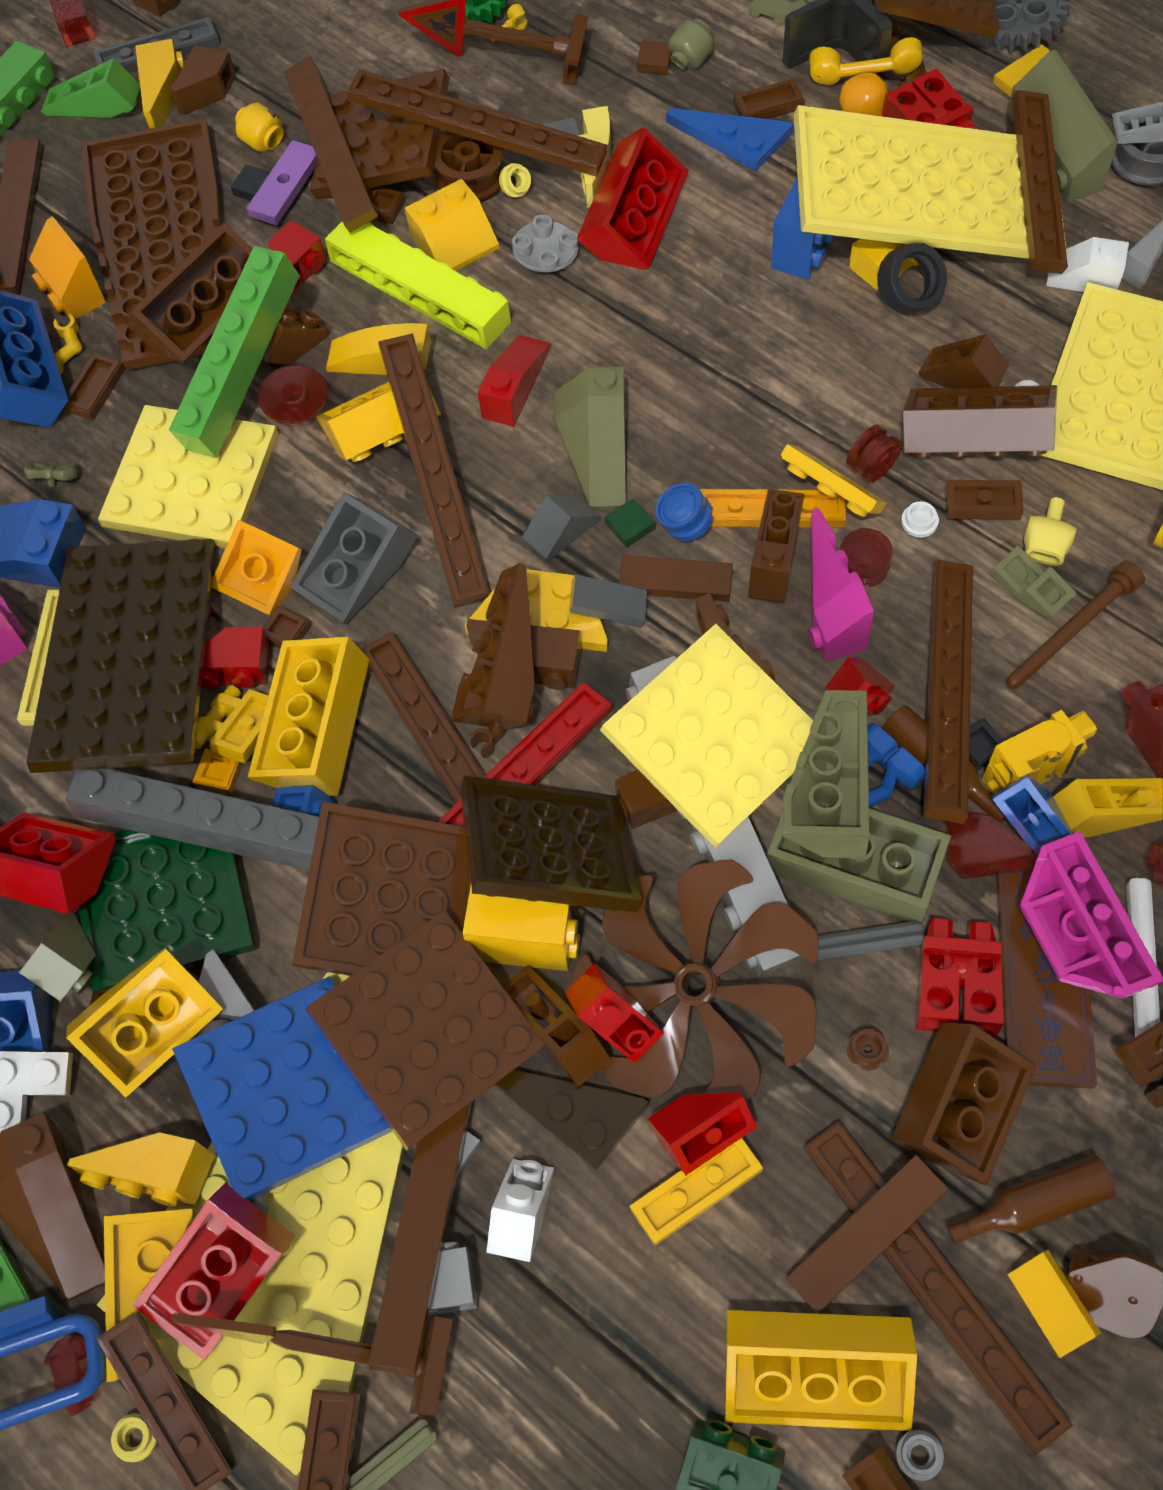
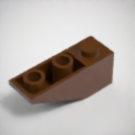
M768 489L751 564L748 598L785 603L804 501L803 493Z

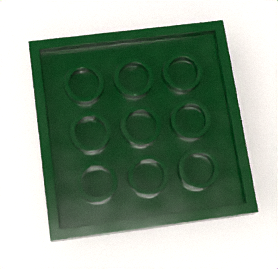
M128 829L114 833L115 843L97 893L79 908L82 929L96 954L88 965L89 970L93 972L90 978L94 993L114 987L164 948L186 970L202 966L206 954L213 949L221 960L256 950L237 859L234 853Z

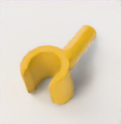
M514 4L508 9L507 17L509 20L504 22L502 27L514 28L516 30H524L526 28L527 19L520 4Z

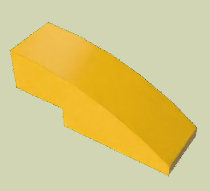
M403 323L361 329L338 337L331 342L326 365L327 372L387 375L378 341L413 333L423 369H426L431 345L428 324Z

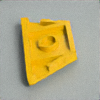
M526 569L530 625L580 630L582 649L607 652L608 639L601 620L569 612L572 580L575 575ZM494 590L469 619L487 621L486 612ZM466 621L465 630H466V634L468 635V630H467V626H466V625H467V621Z

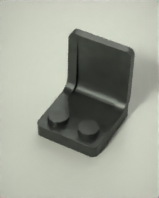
M815 0L790 12L786 16L783 63L789 69L809 60L810 53L818 47L843 49L857 62L889 57L892 23L882 12L876 11V6L869 0Z

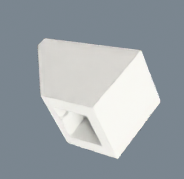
M512 1159L492 1206L487 1253L530 1262L540 1236L554 1167L541 1165L533 1160L521 1161Z

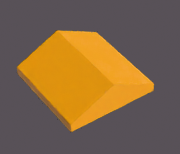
M238 519L213 576L212 588L271 616L277 606L282 604L292 590L290 585L297 575L302 549Z

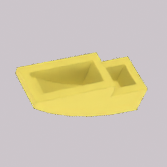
M608 106L582 110L584 134L577 136L608 145L607 154L597 177L579 172L587 208H590L611 160Z

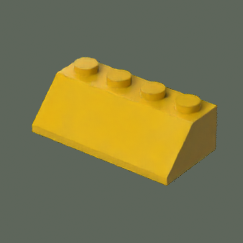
M349 637L282 641L248 773L249 779L275 788L314 785L329 796L338 795L370 660Z
M727 1310L725 1422L912 1431L917 1349L911 1318Z

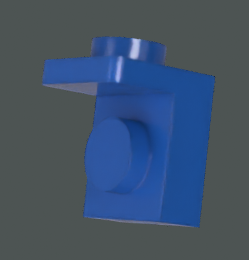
M314 785L276 788L272 806L319 817L322 802L336 804V801Z

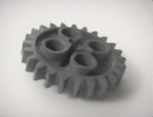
M994 0L1000 29L994 39L975 34V41L978 42L985 39V47L996 43L997 51H1000L1005 45L1009 46L1010 52H1013L1016 46H1021L1024 51H1027L1028 44L1030 43L1038 48L1040 47L1041 39L1050 42L1052 34L1059 35L1061 33V26L1067 25L1071 2L1070 0Z

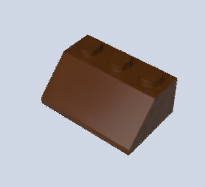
M942 1022L891 1139L924 1160L980 1184L987 1185L1036 1066L974 1024Z

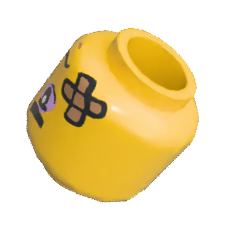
M258 102L251 103L246 107H242L236 114V134L241 141L258 152L274 150L281 143L284 136L282 120L276 113Z

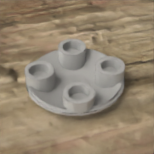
M537 215L532 223L525 225L515 234L512 239V251L517 261L530 270L537 272L558 271L570 265L576 258L579 248L578 240L576 239L578 234L565 225L552 221V218L548 215Z

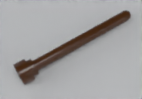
M1122 561L1111 571L1109 584L1008 676L1006 680L1007 686L1011 689H1018L1119 595L1135 592L1145 582L1142 570L1131 561Z

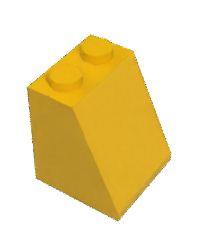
M470 887L463 936L483 962L523 967L529 965L532 968L569 971L570 958L577 959L580 944V934H577L578 921L571 919L569 905L472 894V887Z

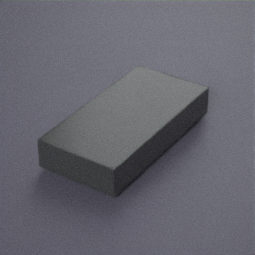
M575 574L572 580L569 612L641 628L645 622L647 590Z

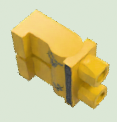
M1060 710L1052 714L1049 720L996 745L982 781L992 795L1027 774L1040 784L1051 780L1055 773L1061 778L1070 772L1077 757L1085 753L1088 748L1085 740L1094 736L1097 728L1084 711L1068 718Z

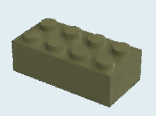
M869 808V840L866 859L824 858L783 837L782 812L766 857L774 875L908 922L919 921L922 924L951 835Z

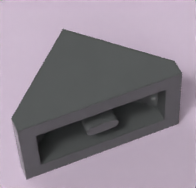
M576 494L546 495L523 534L522 540L547 563L599 522L600 516Z

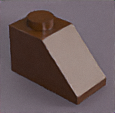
M984 334L933 348L918 373L922 378L946 388L998 387L1010 364L988 335Z

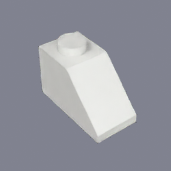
M1092 237L1067 248L1068 268L1063 274L1048 272L1046 286L1084 292L1087 282L1118 290L1125 270L1129 242Z

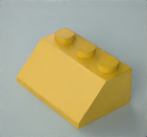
M389 382L316 416L338 455L345 460L351 458L352 462H357L372 454L370 449L381 443L384 447H387L403 439L401 434L404 432ZM431 393L437 416H439L441 413Z

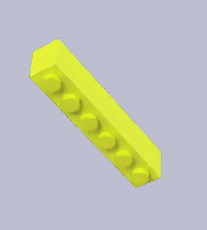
M342 221L325 238L332 263L486 350L511 323L508 300L502 294L490 291L481 286L475 279L461 275L448 264L432 259L421 249L412 248L400 241L395 235L387 234L376 228L371 222L349 233Z

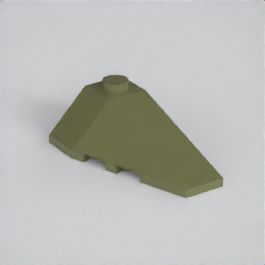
M624 367L587 368L555 391V424L559 433H561L566 452L572 461L588 506L594 511L615 510L626 503Z
M825 690L810 727L809 736L803 751L800 752L795 771L783 795V837L824 858L866 859L869 840L867 691Z

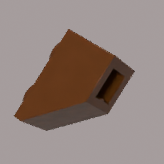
M196 45L193 47L189 57L184 60L183 68L177 79L171 85V96L175 101L179 114H189L226 97L236 78L228 51Z
M285 308L262 359L267 363L292 364L326 339L330 330L320 322L321 318L310 310L302 309L300 312Z

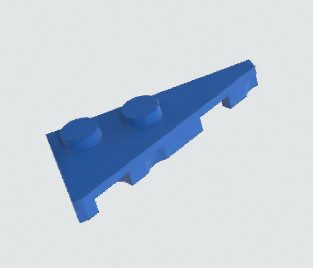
M670 108L666 112V123L756 172L793 134L794 124L787 121Z

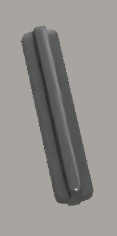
M910 921L818 935L819 949L817 960L920 945L924 939L923 926L919 921Z

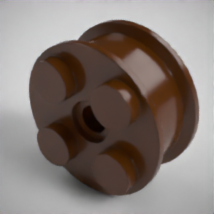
M446 131L439 137L434 162L437 187L440 190L462 179L479 200L485 201L490 199L500 189L499 176L501 170L505 167L502 160L503 148Z

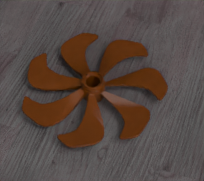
M731 859L698 864L687 869L682 874L677 885L680 916L693 961L692 964L684 966L658 938L647 918L645 904L649 889L653 883V877L650 875L636 877L641 896L638 911H611L606 909L602 921L604 933L608 940L619 949L651 965L676 974V977L672 983L623 987L646 1013L676 995L680 1001L662 1029L664 1034L635 1063L629 1058L609 1056L611 1060L602 1067L610 1085L642 1097L656 1098L667 1093L673 1087L679 1075L687 1044L692 1007H696L699 1009L707 1031L713 1056L712 1081L703 1094L739 1092L744 1100L747 1101L756 1093L761 1079L760 1068L744 1041L712 1007L711 1003L716 998L739 1005L757 1013L775 1026L782 1036L785 1051L784 1062L787 1067L797 1064L814 1048L816 1005L811 995L801 987L787 984L720 986L718 977L753 956L777 949H788L804 957L810 963L815 964L818 959V934L791 907L778 902L768 903L761 906L750 916L711 969L704 965L707 936L712 916L719 901L725 893L741 885L752 883L754 879L745 868ZM583 954L578 960L570 978L571 985L593 964L587 954ZM696 975H704L706 989L701 995L692 997L688 991L689 981Z

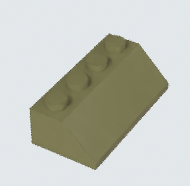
M1056 49L1049 51L1013 86L1011 99L1007 105V113L1009 119L1015 122L1012 97L1017 90L1048 94L1059 192L1067 203L1103 191L1118 141Z

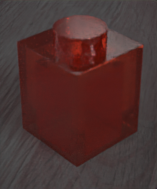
M49 0L66 48L95 40V35L82 0Z

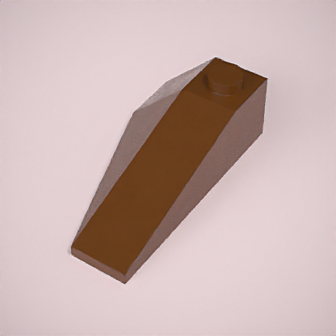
M521 563L503 570L500 574L486 612V619L490 624L483 632L480 640L476 639L472 651L476 652L478 656L471 675L463 673L451 721L511 729L526 724L534 709L532 697L535 684L526 565Z
M43 1112L0 1132V1217L64 1296L71 1301L105 1285V1261L72 1168L67 1165L69 1158L58 1127Z

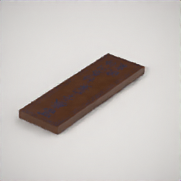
M997 842L995 846L999 942H1002L1001 963L1005 1046L1036 1066L1028 1086L1094 1089L1097 1086L1090 989L1059 981L1020 908V903L1037 860L1036 855L1026 843Z

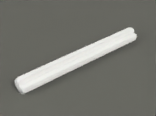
M1132 878L1126 885L1128 917L1157 966L1151 882L1146 878ZM1158 985L1133 994L1135 1037L1160 1022ZM1163 1074L1153 1081H1159L1163 1077Z

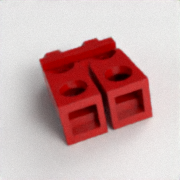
M937 68L912 80V85L908 82L885 94L882 117L978 129L971 121L974 109L969 103H965L963 98ZM930 83L929 89H925L924 85ZM903 96L902 104H900L897 99Z
M939 918L931 919L927 935L924 936L920 948L918 1001L914 1030L938 1032L942 1022L974 1024L990 1036L997 1038L1004 1024L1001 963L1002 942H995L993 925L991 923H970L968 939L953 938L952 921ZM959 989H961V990H960V1015H959Z

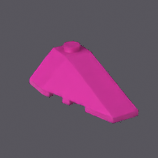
M813 509L811 511L809 528L811 627L808 628V637L814 650L819 649L823 661L826 662L867 650L874 610L857 572L849 573L847 566L848 557L844 550L836 552L834 533L820 509Z

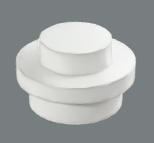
M922 501L915 502L907 507L901 518L903 529L909 535L919 538L933 534L939 523V517L935 508L931 504Z

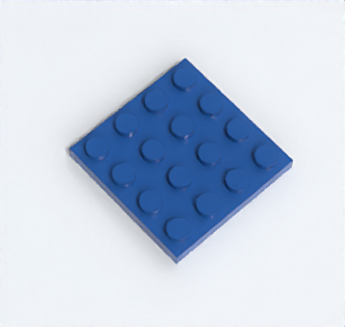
M330 976L172 1048L231 1187L241 1197L249 1201L392 1132L381 1114L305 1011L308 1005L335 987Z

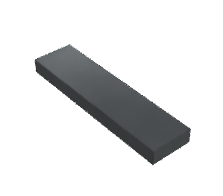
M209 16L96 50L93 54L97 66L114 58L130 73L138 70L136 45L172 39L176 52L182 51L183 56L191 53L195 45L212 48L220 45V42Z

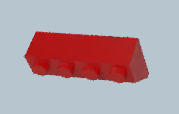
M645 127L622 139L615 148L576 239L599 260L642 270L648 269L689 170Z

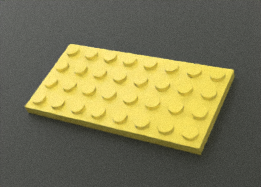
M801 105L797 106L794 112V129L802 232L902 244L924 243L935 248L1029 259L1015 134Z

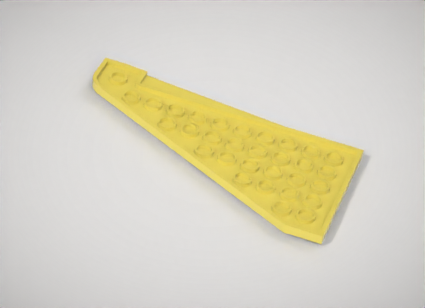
M327 972L323 979L330 976L336 987L350 976ZM393 1131L265 1193L268 1205L267 1215L296 1237L234 1321L274 1326L276 1330L291 1329L363 1343L405 1152L404 1146ZM213 1143L210 1144L207 1150L214 1154L215 1157L196 1205L178 1201L176 1207L168 1206L166 1211L192 1209V1217L187 1228L207 1200L224 1183L231 1187ZM105 1295L97 1304V1306L104 1312ZM146 1318L147 1326L175 1373L294 1475L300 1477L312 1389L352 1393L358 1363L286 1350L271 1342L258 1344L223 1335L204 1361L149 1318Z

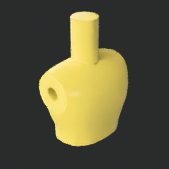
M1055 497L1050 499L1046 517L1030 516L1024 532V552L1034 562L1059 566L1063 564L1065 556L1070 551L1076 534V527L1061 521L1065 501L1061 498Z

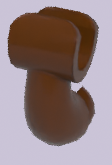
M489 727V730L485 728L476 729L471 734V747H476L480 742H487L481 748V756L484 758L490 757L494 753V744L503 736L506 729Z

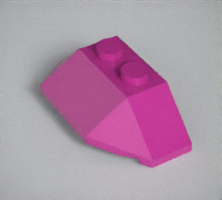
M1076 832L1043 845L1020 903V908L1059 981L1123 999L1163 983L1160 971L1081 832Z

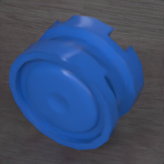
M682 482L671 486L660 496L656 505V517L659 523L677 541L688 542L696 540L705 534L714 518L711 512L713 509L711 503L704 497L700 489L692 483Z

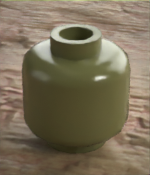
M696 18L684 20L668 40V50L671 52L670 59L675 66L680 69H685L686 67L697 69L703 64L714 48L713 31L708 24Z

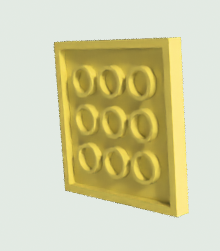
M144 405L98 521L105 528L175 540L213 539L215 547L226 548L238 519L244 522L248 519L278 437L276 426L234 419L217 458L187 450L171 434L169 428L178 410Z
M715 624L605 722L600 731L716 848L793 775L800 752L803 751L809 736L813 720Z

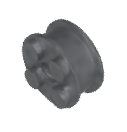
M1139 123V127L1146 126V123ZM1124 124L1125 131L1132 129L1131 124ZM1163 142L1116 145L1111 162L1116 173L1136 184L1148 185L1150 187H1160L1163 185Z

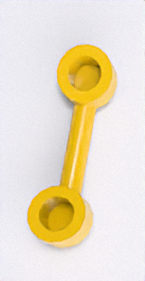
M905 38L893 46L890 57L844 64L841 63L840 54L830 47H818L809 56L810 75L815 82L825 86L834 85L843 77L856 76L862 73L892 70L896 74L907 75L915 71L922 63V44L917 38Z

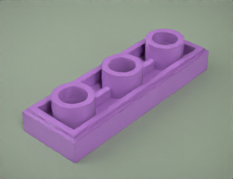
M294 140L291 141L247 206L246 210L249 217L278 225L315 169L318 158L313 146Z

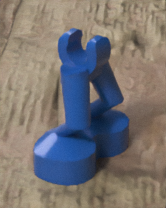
M870 723L867 726L868 751L870 755L869 766L876 762L886 770L880 787L868 790L870 808L891 798L895 783H898L907 790H913L925 779V768L903 747L898 748L896 741L877 724Z

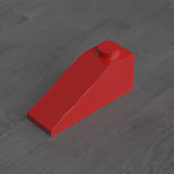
M518 335L490 365L477 392L482 419L515 427L551 349V343Z

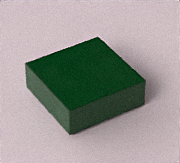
M634 498L605 516V524L626 548L656 529L655 521Z

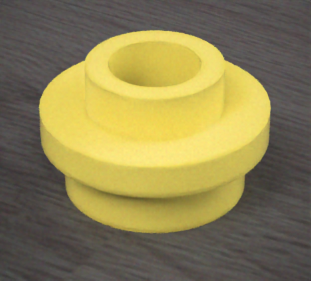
M517 163L509 164L500 172V187L509 197H521L530 188L531 175L522 165ZM511 176H514L516 179L515 187L511 182Z
M132 1413L120 1419L114 1427L111 1436V1445L114 1453L126 1462H140L152 1454L157 1445L156 1439L140 1413ZM140 1429L143 1434L142 1442L138 1446L132 1447L129 1441L130 1435L134 1430Z

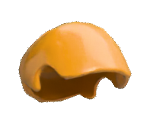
M875 73L858 74L846 81L841 87L839 105L845 112L882 116L884 97L889 90L886 83Z

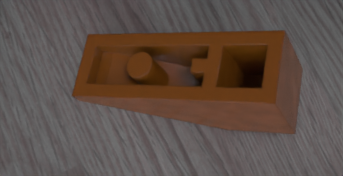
M467 620L468 635L473 646L476 639L480 640L483 632L489 627V621ZM530 625L534 682L555 690L564 689L565 687L576 688L582 652L580 630Z
M529 965L502 985L530 1023L529 1027L545 1045L543 1048L578 1087L611 1060L594 1032L577 1017L576 1013Z

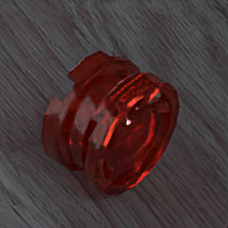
M873 425L862 433L850 449L846 459L847 466L853 471H861L862 478L868 483L870 481L874 483L882 478L894 465L902 451V442L895 436L888 437L886 429L880 425Z
M860 528L846 535L840 545V550H844L848 557L847 566L849 573L857 572L862 584L869 585V588L879 585L886 579L893 555L892 545L888 537L880 531L871 528Z

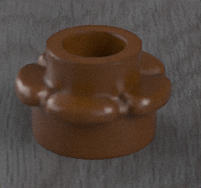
M872 1029L858 1030L849 1038L850 1046L847 1047V1056L853 1064H859L861 1069L867 1071L875 1070L879 1067L880 1063H884L888 1059L889 1047L886 1045L884 1036L878 1031ZM869 1046L872 1052L865 1053L864 1047Z

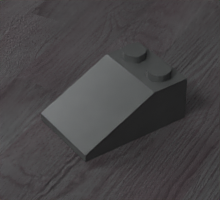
M343 492L290 588L341 622L347 624L401 567L418 535L367 502Z

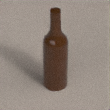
M904 705L893 713L882 729L896 741L898 748L903 747L925 768L927 722L910 707ZM969 760L968 798L988 812L999 824L1002 823L1007 817L993 801L992 795L982 786L977 768Z
M1093 1155L1002 1190L986 1211L947 1226V1231L954 1244L991 1230H1004L1014 1234L1023 1233L1114 1198V1184L1103 1161L1098 1156Z

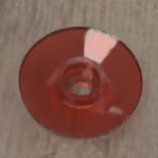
M289 365L273 371L263 380L258 391V402L263 413L273 421L284 424L300 423L312 418L323 408L328 395L327 385L322 375L316 370L303 365Z

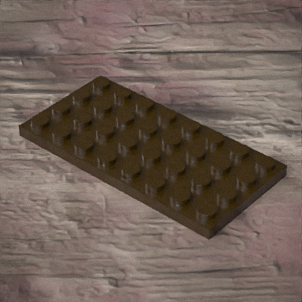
M213 539L68 547L26 761L30 773L191 763L194 761L216 551Z

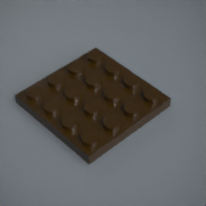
M472 776L463 777L460 789L472 894L524 899L533 902L559 903L570 906L594 907L611 911H638L641 896L618 796Z

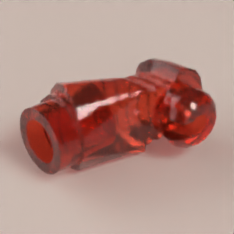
M75 1335L68 1341L63 1337L54 1343L47 1352L43 1365H49L51 1368L52 1377L54 1378V1390L75 1384L84 1377L77 1362L87 1356L85 1341L81 1336ZM91 1395L63 1409H66L68 1415L72 1417L90 1407L95 1400Z

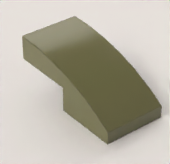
M1016 546L988 573L1019 601L1049 619L1077 594L1051 566L1046 571H1043L1019 546Z

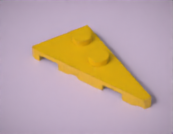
M192 1209L104 1216L106 1332L138 1311L133 1307V1304L184 1234L192 1217ZM140 1312L145 1321L147 1317ZM106 1356L107 1382L119 1380L117 1373Z

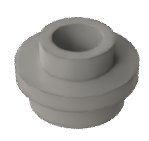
M913 1430L906 1433L899 1440L896 1447V1461L900 1470L907 1477L916 1481H926L935 1477L940 1472L943 1466L944 1453L941 1444L932 1434L923 1430ZM920 1446L926 1451L927 1461L924 1465H917L912 1461L911 1450L913 1447Z

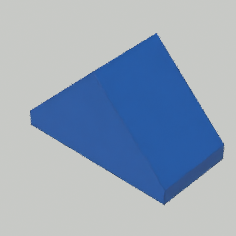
M1028 774L992 796L993 801L1036 857H1038L1043 845L1073 834L1050 790Z

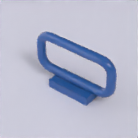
M45 1296L0 1312V1358L70 1333L79 1332L85 1340L88 1362L85 1376L77 1383L0 1410V1431L78 1403L91 1396L101 1385L106 1374V1355L96 1339L102 1335L100 1326L91 1316L76 1313L61 1317V1311Z

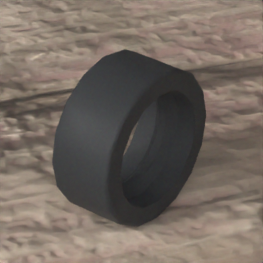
M911 243L889 252L881 261L877 273L878 289L885 303L895 311L914 313L926 310L935 305L943 296L947 284V269L942 257L933 247L924 243ZM906 258L916 260L925 274V288L921 297L917 299L908 297L902 290L899 282L900 265Z

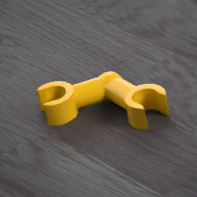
M70 313L68 314L70 323L67 326H59L56 319L53 322L56 331L60 337L64 338L66 343L64 347L54 354L60 375L64 371V364L75 355L80 354L83 348L77 336L79 325Z

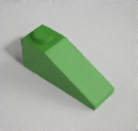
M113 58L50 88L41 112L45 116L112 118L123 112L129 113L134 109L138 101L137 95L140 84Z

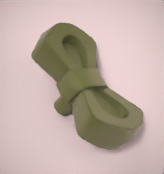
M37 460L26 462L24 466L25 476L28 479L45 478L48 480L49 487L56 486L55 479L66 481L78 476V469L75 463L52 466Z

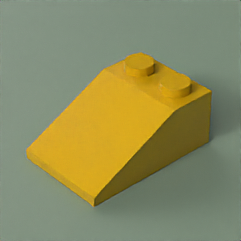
M164 948L100 996L67 1026L66 1038L126 1098L174 1055L172 1048L189 1041L223 1010V1007Z

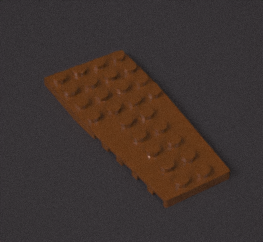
M206 118L81 142L88 214L94 241L99 253L100 267L104 275L105 290L109 297V308L116 328L115 334L120 346L121 361L126 370L175 361L152 350L127 326L130 311L221 226L220 196L210 131ZM211 337L190 357L204 355Z

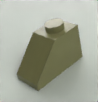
M72 912L64 914L19 972L60 1002L70 989L78 993L93 973L87 969V966L96 954L75 914Z

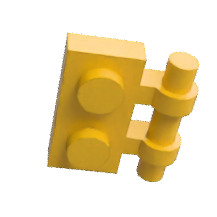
M232 685L228 686L224 693H218L211 702V710L205 717L202 716L198 719L195 748L200 749L207 740L210 743L212 752L245 764L255 750L268 695L249 689L243 698L239 699L241 692ZM224 717H227V719L224 721V723H222L221 720H222Z

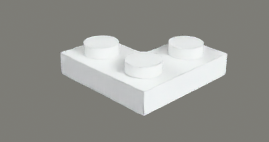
M0 1051V1132L26 1120L28 1095L70 1096L73 1053Z

